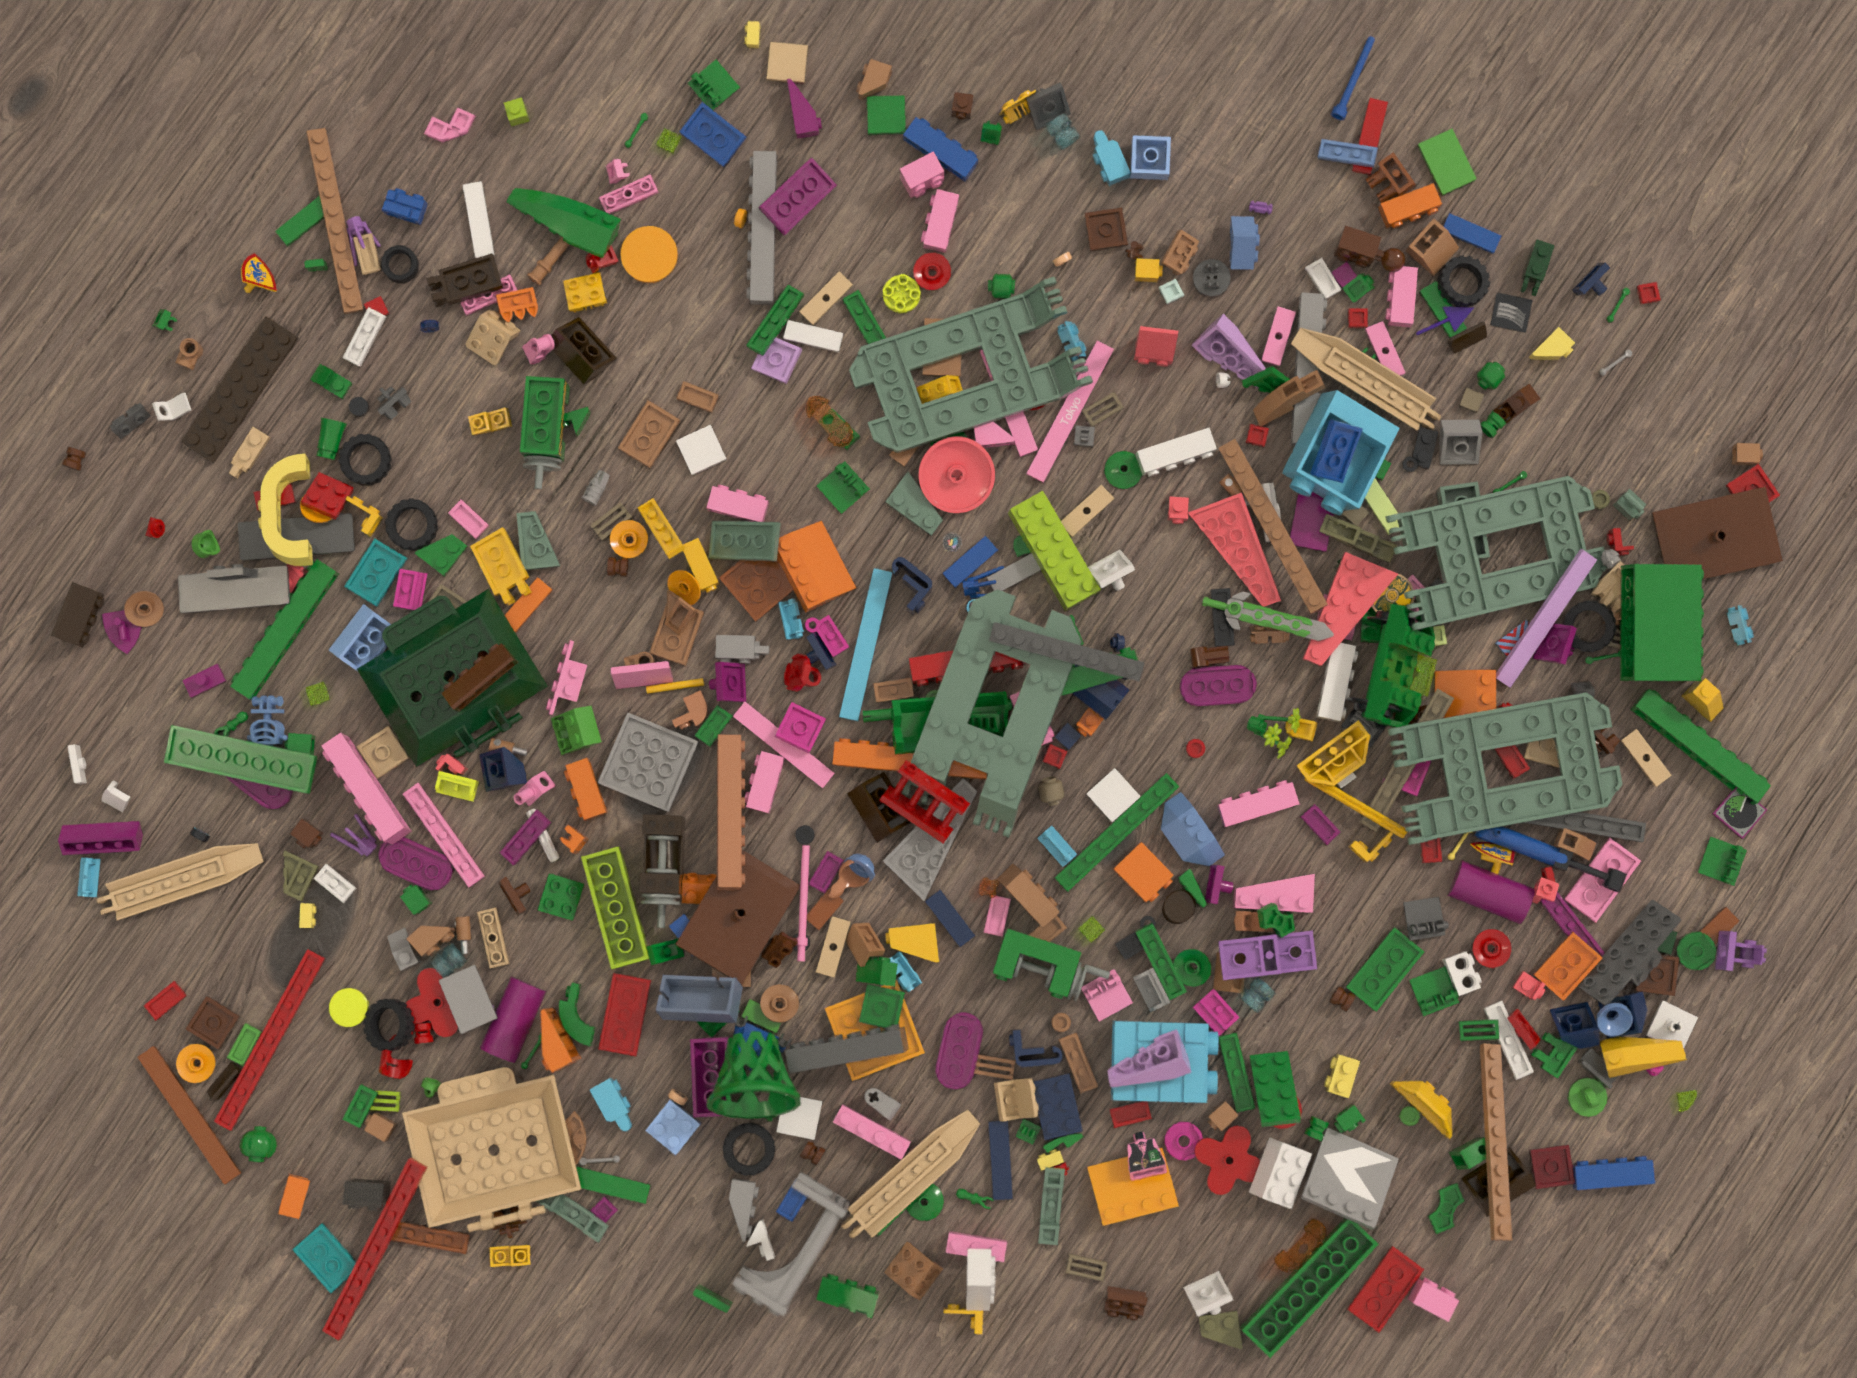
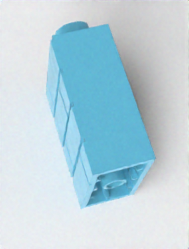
M1338 390L1322 393L1282 474L1292 479L1289 487L1295 492L1310 497L1312 492L1324 498L1321 506L1333 514L1342 515L1343 511L1360 509L1400 428ZM1330 419L1363 429L1343 483L1310 474Z
M1112 1021L1111 1068L1125 1058H1131L1139 1053L1138 1049L1144 1046L1146 1048L1154 1043L1153 1039L1177 1029L1189 1059L1191 1073L1170 1080L1111 1087V1099L1122 1101L1207 1103V1094H1217L1218 1075L1217 1071H1208V1055L1218 1054V1032L1208 1031L1209 1024Z

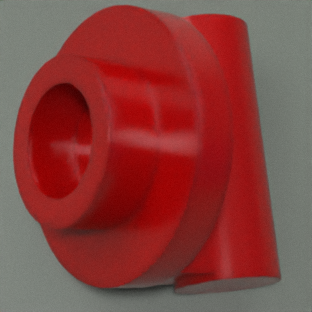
M150 517L145 536L159 538L165 532V524L160 519Z

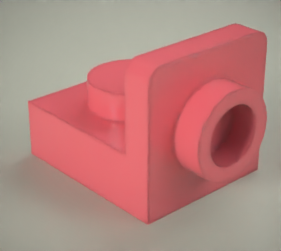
M1169 497L1168 520H1172L1173 524H1183L1184 521L1188 520L1189 498Z
M450 754L442 755L437 760L435 768L437 771H442L448 764L447 768L455 775L457 773L463 775L468 769Z
M1541 877L1534 885L1535 892L1532 902L1538 904L1541 899L1553 902L1556 898L1559 884Z
M1522 971L1512 988L1529 999L1536 1000L1537 998L1540 999L1544 994L1545 983Z

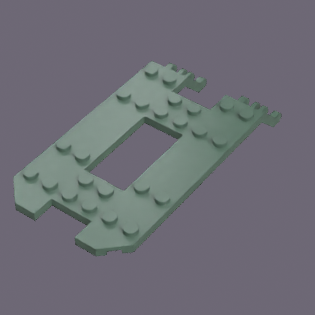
M1055 277L1042 280L1022 294L861 346L854 363H852L849 369V373L855 389L874 384L885 416L867 422L873 441L894 452L900 453L1063 399L1081 387L1093 383L1091 376L1077 380L1076 376L1078 374L1086 373L1089 370L1088 366L1076 368L1086 363L1084 358L1072 363L1070 361L1071 357L1082 354L1080 346L1065 351L1047 363L1030 368L1018 335L1037 330L1055 318L1068 313L1065 306L1054 310L1051 309L1052 305L1063 302L1062 296H1058L1061 294L1059 289L1045 293V288L1056 285ZM982 348L993 381L924 404L921 403L910 371Z
M1565 476L1429 508L1386 516L1388 523L1397 520L1399 525L1398 528H1390L1389 534L1401 533V535L1390 537L1391 541L1395 542L1402 539L1403 547L1399 546L1393 549L1394 555L1435 546L1444 584L1404 592L1406 599L1416 596L1417 604H1408L1407 609L1419 608V611L1409 613V617L1413 618L1420 615L1422 621L1421 623H1413L1412 630L1545 600L1580 549L1586 551L1597 561L1576 592L1595 588L1600 576L1607 568V566H1603L1601 561V555L1605 549L1602 546L1586 550L1578 513L1595 509L1591 491L1585 486L1576 483L1570 476ZM1540 522L1549 559L1482 574L1473 537Z
M997 589L972 601L911 763L944 786L946 785V780L954 760L988 773L973 824L979 826L982 822L983 814H988L989 819L986 822L985 829L990 830L995 817L997 819L992 832L998 833L1001 821L1003 820L1007 822L1003 836L1009 838L1015 824L1019 804L1073 664L991 642L989 638L993 624L996 622L1081 645L1082 642L1071 617L1051 610L1045 628L1010 615L1016 596ZM996 651L1031 664L1003 737L968 724ZM910 780L902 792L907 798L911 794L913 785L919 787ZM926 791L921 802L923 805H926L929 800L930 794Z
M1585 692L1387 729L1390 736L1397 735L1398 733H1401L1402 740L1390 742V746L1403 745L1404 747L1391 750L1392 754L1397 755L1405 752L1406 759L1395 760L1393 762L1394 768L1441 758L1448 796L1401 806L1403 813L1411 812L1412 810H1415L1416 813L1414 818H1404V823L1417 822V825L1405 827V830L1411 832L1418 829L1420 835L1418 837H1408V845L1440 837L1607 807L1612 801L1611 799L1622 786L1619 765L1600 768L1594 730L1612 727L1609 708ZM1554 738L1561 776L1487 789L1481 751Z

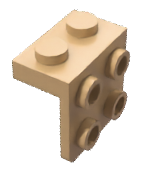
M489 309L479 316L466 342V347L491 364L497 365L509 342L516 338L521 330L514 323L505 321L500 317L499 313Z
M1031 1078L994 1083L1000 1122L1020 1118H1035L1038 1116L1035 1084Z

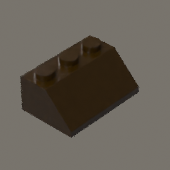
M580 317L558 327L551 335L554 340V349L552 351L555 352L583 384L595 379L617 359Z
M72 582L51 636L83 648L84 644L86 645L89 641L91 626L93 627L97 621L96 614L104 603V594Z
M885 772L861 783L847 793L877 843L911 823L879 801L889 786L894 788Z
M1508 1148L1507 1160L1511 1202L1535 1187L1536 1184L1529 1170L1513 1150ZM1486 1162L1461 1179L1477 1205L1488 1217L1489 1197Z

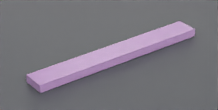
M1579 550L1496 672L1497 680L1511 688L1597 559L1586 551Z

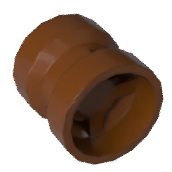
M67 447V456L63 459L62 465L80 471L82 468L81 462L85 459L86 452Z
M609 557L607 575L614 576L617 573L621 577H627L628 558H621L617 561L615 557Z
M1337 986L1329 1003L1340 1005V1008L1347 1012L1356 995L1351 992L1346 994L1344 988Z
M809 1140L799 1157L811 1161V1164L817 1166L826 1149L815 1146L814 1142Z

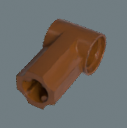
M1228 646L1196 647L1190 649L1192 668H1202L1211 664L1229 662Z

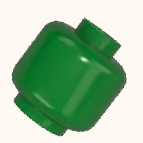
M994 274L992 280H988V291H992L993 298H1010L1011 294L1015 292V279H1012L1010 274Z
M1495 361L1493 363L1487 362L1477 373L1478 385L1484 390H1495L1505 379V369Z

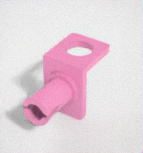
M543 771L532 777L518 790V793L514 795V801L518 805L526 802L530 806L542 794L554 788L555 784L548 774ZM540 778L545 779L548 786H543L540 783Z

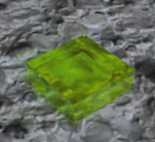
M664 128L656 146L674 154L682 137Z
M324 681L305 687L311 706L330 700Z
M1093 916L1078 928L1090 943L1105 931Z

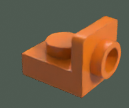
M1088 707L1075 726L1078 728L1076 731L1084 737L1087 735L1091 737L1103 721V718Z

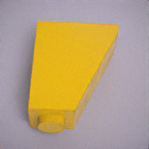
M699 538L683 544L685 547L683 552L699 583L701 591L709 593L716 590V586L720 584Z
M1706 678L1694 682L1682 695L1709 722L1724 708L1720 691Z
M935 923L889 928V932L885 933L886 944H890L891 948L932 962H939Z

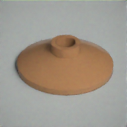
M140 591L132 594L127 599L124 612L126 618L132 624L148 627L156 624L161 619L164 606L162 600L156 594ZM142 604H146V605H147L146 608H141L140 606H141Z
M781 984L773 985L764 991L760 1007L766 1018L773 1022L783 1023L791 1020L796 1015L799 1008V999L792 988ZM776 1003H782L783 1007L777 1008Z

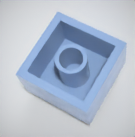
M1133 135L1131 141L1130 178L1168 180L1170 173L1171 137Z
M670 1099L645 1131L677 1155L702 1123L698 1119L693 1118V1115L678 1103Z

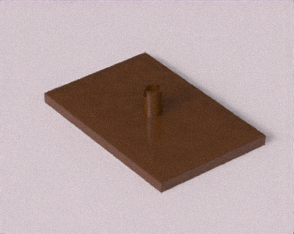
M1766 487L1651 513L1663 564L1702 565L1704 571L1703 579L1783 561Z
M742 850V854H745V866H742V873H745V885H742L741 890H717L716 876L675 944L728 978H737L741 985L800 888L799 884ZM738 911L742 913V917L738 915Z

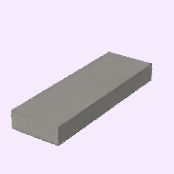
M1031 553L987 577V580H996V584H991L993 591L997 589L1004 591L1036 574L1041 569Z

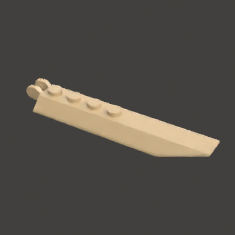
M1300 328L1291 342V345L1319 370L1418 431L1421 424L1427 429L1434 430L1435 425L1424 418L1426 414L1434 420H1440L1441 415L1430 409V406L1436 400L1435 397L1341 338Z
M258 843L215 846L106 883L105 885L110 893L107 896L98 898L97 903L102 904L111 900L113 906L102 909L100 913L104 915L116 911V920L118 921L229 883L264 861Z
M967 1109L936 1128L849 1206L848 1211L852 1216L848 1217L841 1227L846 1229L857 1220L860 1225L852 1229L849 1236L854 1238L865 1229L873 1238L960 1159L980 1123Z

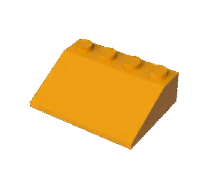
M1162 1147L1159 1150L1167 1168V1173L1131 1181L1128 1156L1087 1167L1103 1226L1179 1206Z

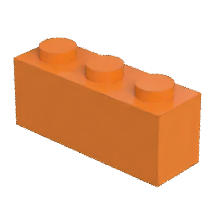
M1433 183L1385 201L1379 205L1378 209L1386 229L1390 227L1395 229L1402 226L1405 221L1410 220V222H1414L1426 213L1428 216L1437 213L1442 202Z
M589 758L565 765L567 769L564 771L567 782L571 781L573 787L570 789L574 800L577 799L579 804L576 807L579 817H583L587 821L607 814L608 812Z

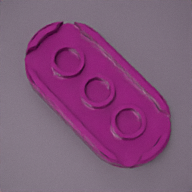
M1242 665L1194 668L1188 671L1180 681L1181 696L1187 703L1193 706L1244 703L1253 696L1257 687L1255 675Z
M226 776L235 786L261 806L268 809H279L285 806L293 794L292 790Z
M403 837L393 845L383 842L379 849V860L385 871L424 889H442L452 878V864L445 855L406 837Z
M966 1012L953 1015L945 1024L935 1072L940 1083L946 1088L962 1089L974 1077L983 1038V1026L980 1020L973 1014Z

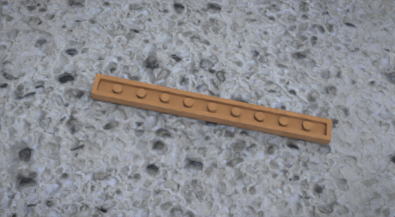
M326 128L307 130L306 134L343 313L362 312L363 306Z
M1236 439L1219 447L1220 453L1310 614L1326 607L1328 604Z
M1481 1044L1480 1058L1491 1240L1511 1241L1512 1227L1501 1045Z

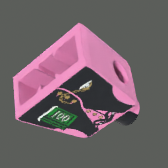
M1144 1132L1135 1133L1133 1135L1135 1142L1128 1144L1131 1181L1167 1173L1165 1160L1155 1139L1146 1140Z

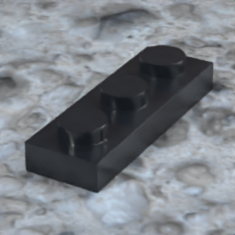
M1230 588L1210 590L1211 599L1227 603L1231 598ZM1212 607L1215 647L1234 646V630L1226 620L1225 611Z

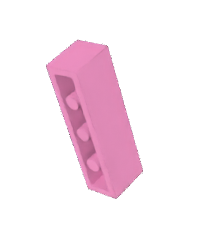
M1287 780L1276 783L1275 788L1269 789V786L1257 789L1258 793L1252 795L1249 791L1239 794V799L1232 800V797L1220 800L1221 804L1217 805L1223 826H1231L1299 805L1293 782L1287 783Z
M842 1104L833 1123L901 1160L911 1143L905 1137Z

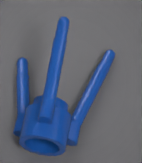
M1004 566L967 578V581H962L965 596L970 595V599L986 595L976 592H980L979 587L996 584V580L980 583L976 580L1004 569Z

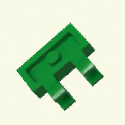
M1545 1032L1541 1039L1551 1044L1553 1048L1548 1055L1535 1048L1531 1055L1543 1062L1540 1068L1558 1079L1577 1050V1047L1561 1040L1560 1037L1557 1039L1550 1033Z

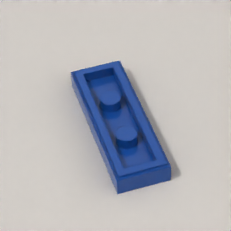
M1450 213L1443 226L1452 237L1491 254H1494L1501 235Z
M985 536L943 572V575L956 588L992 557L998 549Z

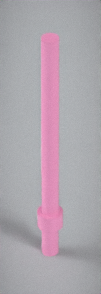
M806 845L802 846L798 937L796 938L798 940L796 944L798 946L797 961L805 962V946L808 943V938H806L810 846Z

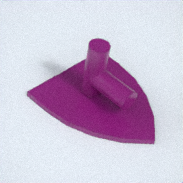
M124 610L102 614L104 628L110 641L118 649L128 654L135 646L142 627L132 624L126 618Z

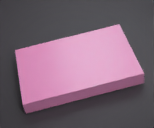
M668 661L611 668V675L616 689L673 682Z

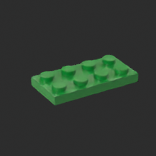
M1393 927L1346 985V988L1377 1012L1425 951L1411 940L1409 941V938Z
M1288 1051L1250 1055L1249 1060L1261 1127L1301 1123Z

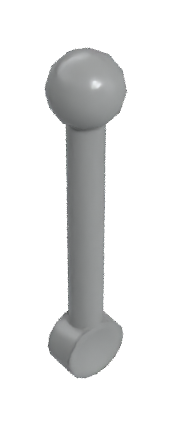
M1626 350L1623 356L1605 369H1600L1599 374L1601 376L1606 375L1607 371L1619 362L1631 357L1632 351Z
M617 1155L612 1158L586 1159L583 1157L579 1163L581 1165L611 1161L618 1163L620 1157Z

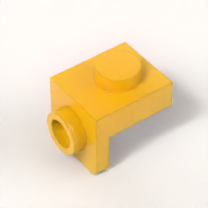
M1300 718V727L1296 733L1291 729L1292 724L1286 722L1285 729L1289 736L1313 742L1317 722Z

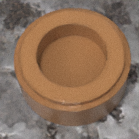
M1057 1013L1053 1016L1051 1024L1057 1032H1065L1070 1028L1071 1020L1067 1014Z

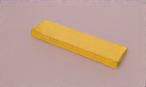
M654 498L637 508L669 559L685 550V547Z

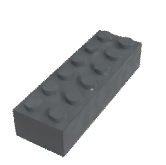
M899 1024L885 1027V1030L882 1031L878 1027L867 1030L865 1034H862L861 1031L847 1034V1037H843L842 1034L829 1037L827 1041H824L823 1038H817L809 1041V1044H805L804 1041L791 1044L790 1048L785 1050L789 1073L900 1054L909 1050L905 1026L900 1027Z

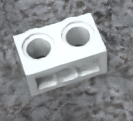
M1467 951L1442 959L1454 990L1457 991L1459 996L1481 988L1479 984L1482 983L1480 975L1474 971L1472 966L1475 964L1473 957ZM1458 958L1464 961L1462 969H1458L1455 966ZM1466 976L1471 979V985L1467 988L1462 984V980Z

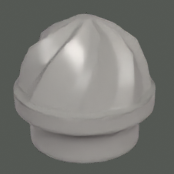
M1613 549L1603 551L1601 555L1603 566H1607L1608 569L1614 567L1621 561L1619 558L1620 554Z

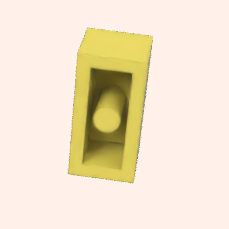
M748 21V25H745V32H747L745 44H747V48H759L760 22Z
M300 903L299 928H314L316 925L314 914H316L317 910L315 904Z
M1057 1149L1051 1150L1050 1154L1047 1155L1043 1153L1037 1158L1041 1171L1045 1170V1167H1053L1064 1162L1060 1150Z

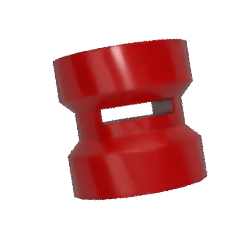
M431 1023L413 1024L415 1026L414 1044L434 1042L433 1035H431Z

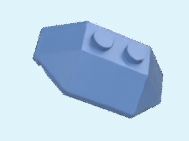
M1181 792L1165 802L1161 831L1182 861L1210 866L1225 856L1212 832Z

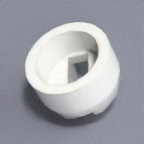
M1217 373V388H1225L1230 385L1231 381H1227V379H1230V376L1227 373Z

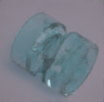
M1067 114L1056 117L1046 125L1049 134L1055 136L1054 141L1060 150L1067 148L1080 138L1076 128L1071 127L1072 122Z
M453 943L442 949V954L438 953L430 959L433 967L443 978L450 976L454 973V968L459 969L467 962L463 954Z
M1256 977L1250 984L1251 988L1245 989L1239 997L1252 1010L1259 1013L1265 1006L1264 1002L1270 1001L1276 993L1262 979Z

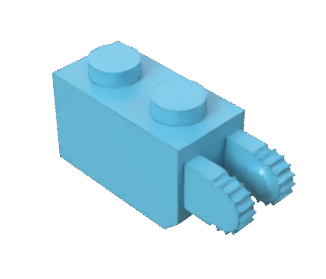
M1097 130L1093 139L1096 146L1094 149L1095 154L1092 155L1096 165L1099 164L1101 167L1100 175L1104 182L1107 181L1108 186L1130 178L1131 172L1118 142L1114 140L1108 141L1104 131Z
M609 1078L591 1088L590 1092L606 1121L613 1122L615 1120L620 1129L626 1132L632 1127L627 1114L630 1112L629 1107H631V1104L626 1096L622 1097L620 1093L622 1088L619 1082Z

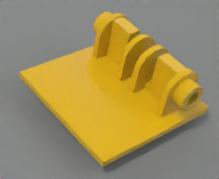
M1027 90L1019 95L1020 97H1018L1017 101L1014 102L1011 99L1003 104L999 115H1005L1003 117L1005 124H1012L1014 121L1022 118L1017 107H1020L1025 116L1027 113H1030L1026 98L1035 94L1036 90L1032 92Z
M600 272L563 281L570 312L574 311L576 313L583 310V308L587 310L588 306L593 309L592 305L598 307L604 306L607 303Z

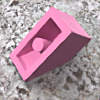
M994 422L974 428L975 441L984 448L1014 445V437Z

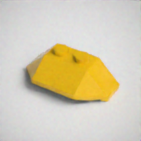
M1358 720L1297 765V768L1308 782L1335 786L1365 764L1370 735Z
M1420 1080L1392 1081L1390 1083L1446 1138L1450 1139L1452 1137L1451 1108L1448 1106L1450 1102L1443 1095L1438 1096L1434 1092L1435 1088L1428 1081L1425 1083Z

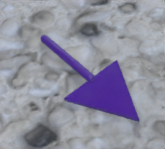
M1443 307L1447 318L1417 331L1416 335H1420L1448 321L1455 332L1474 307Z

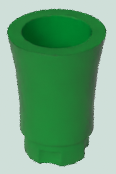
M321 417L317 445L319 449L316 456L335 460L347 423Z

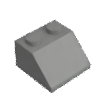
M1441 420L1439 433L1440 464L1479 463L1482 429L1479 420Z

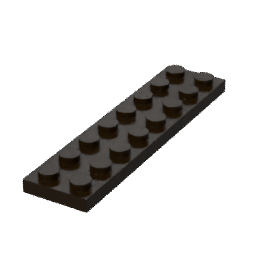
M265 316L181 443L214 464L298 340V337Z

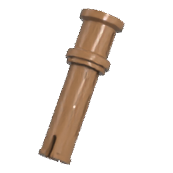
M561 237L544 259L538 260L537 266L531 273L527 274V277L540 286L542 279L547 273H551V267L570 244L563 241V237Z

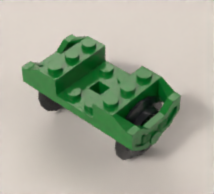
M1390 604L1387 607V612L1377 611L1375 616L1367 617L1366 620L1383 625L1366 700L1353 697L1347 698L1348 701L1354 703V710L1362 712L1361 716L1365 720L1393 728L1408 725L1418 713L1422 694L1410 689L1413 682L1414 668L1417 665V655L1431 656L1435 647L1433 626L1412 630V624L1415 623V620L1420 623L1422 621L1420 615L1413 618L1409 617V613L1414 611L1408 610L1406 606ZM1393 713H1396L1394 720L1388 719L1392 718Z

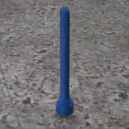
M1372 36L1367 38L1340 103L1332 109L1331 116L1335 119L1345 120L1347 103L1375 41Z

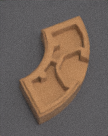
M574 1111L565 1122L575 1164L577 1165L584 1154L587 1136L582 1119Z

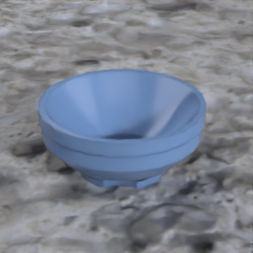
M1611 1003L1601 1008L1597 1014L1596 1021L1599 1030L1603 1034L1619 1036L1631 1027L1633 1017L1625 1005ZM1612 1010L1617 1011V1014H1616L1615 1017H1613V1018H1608V1017H1607V1013H1608L1609 1011H1612Z

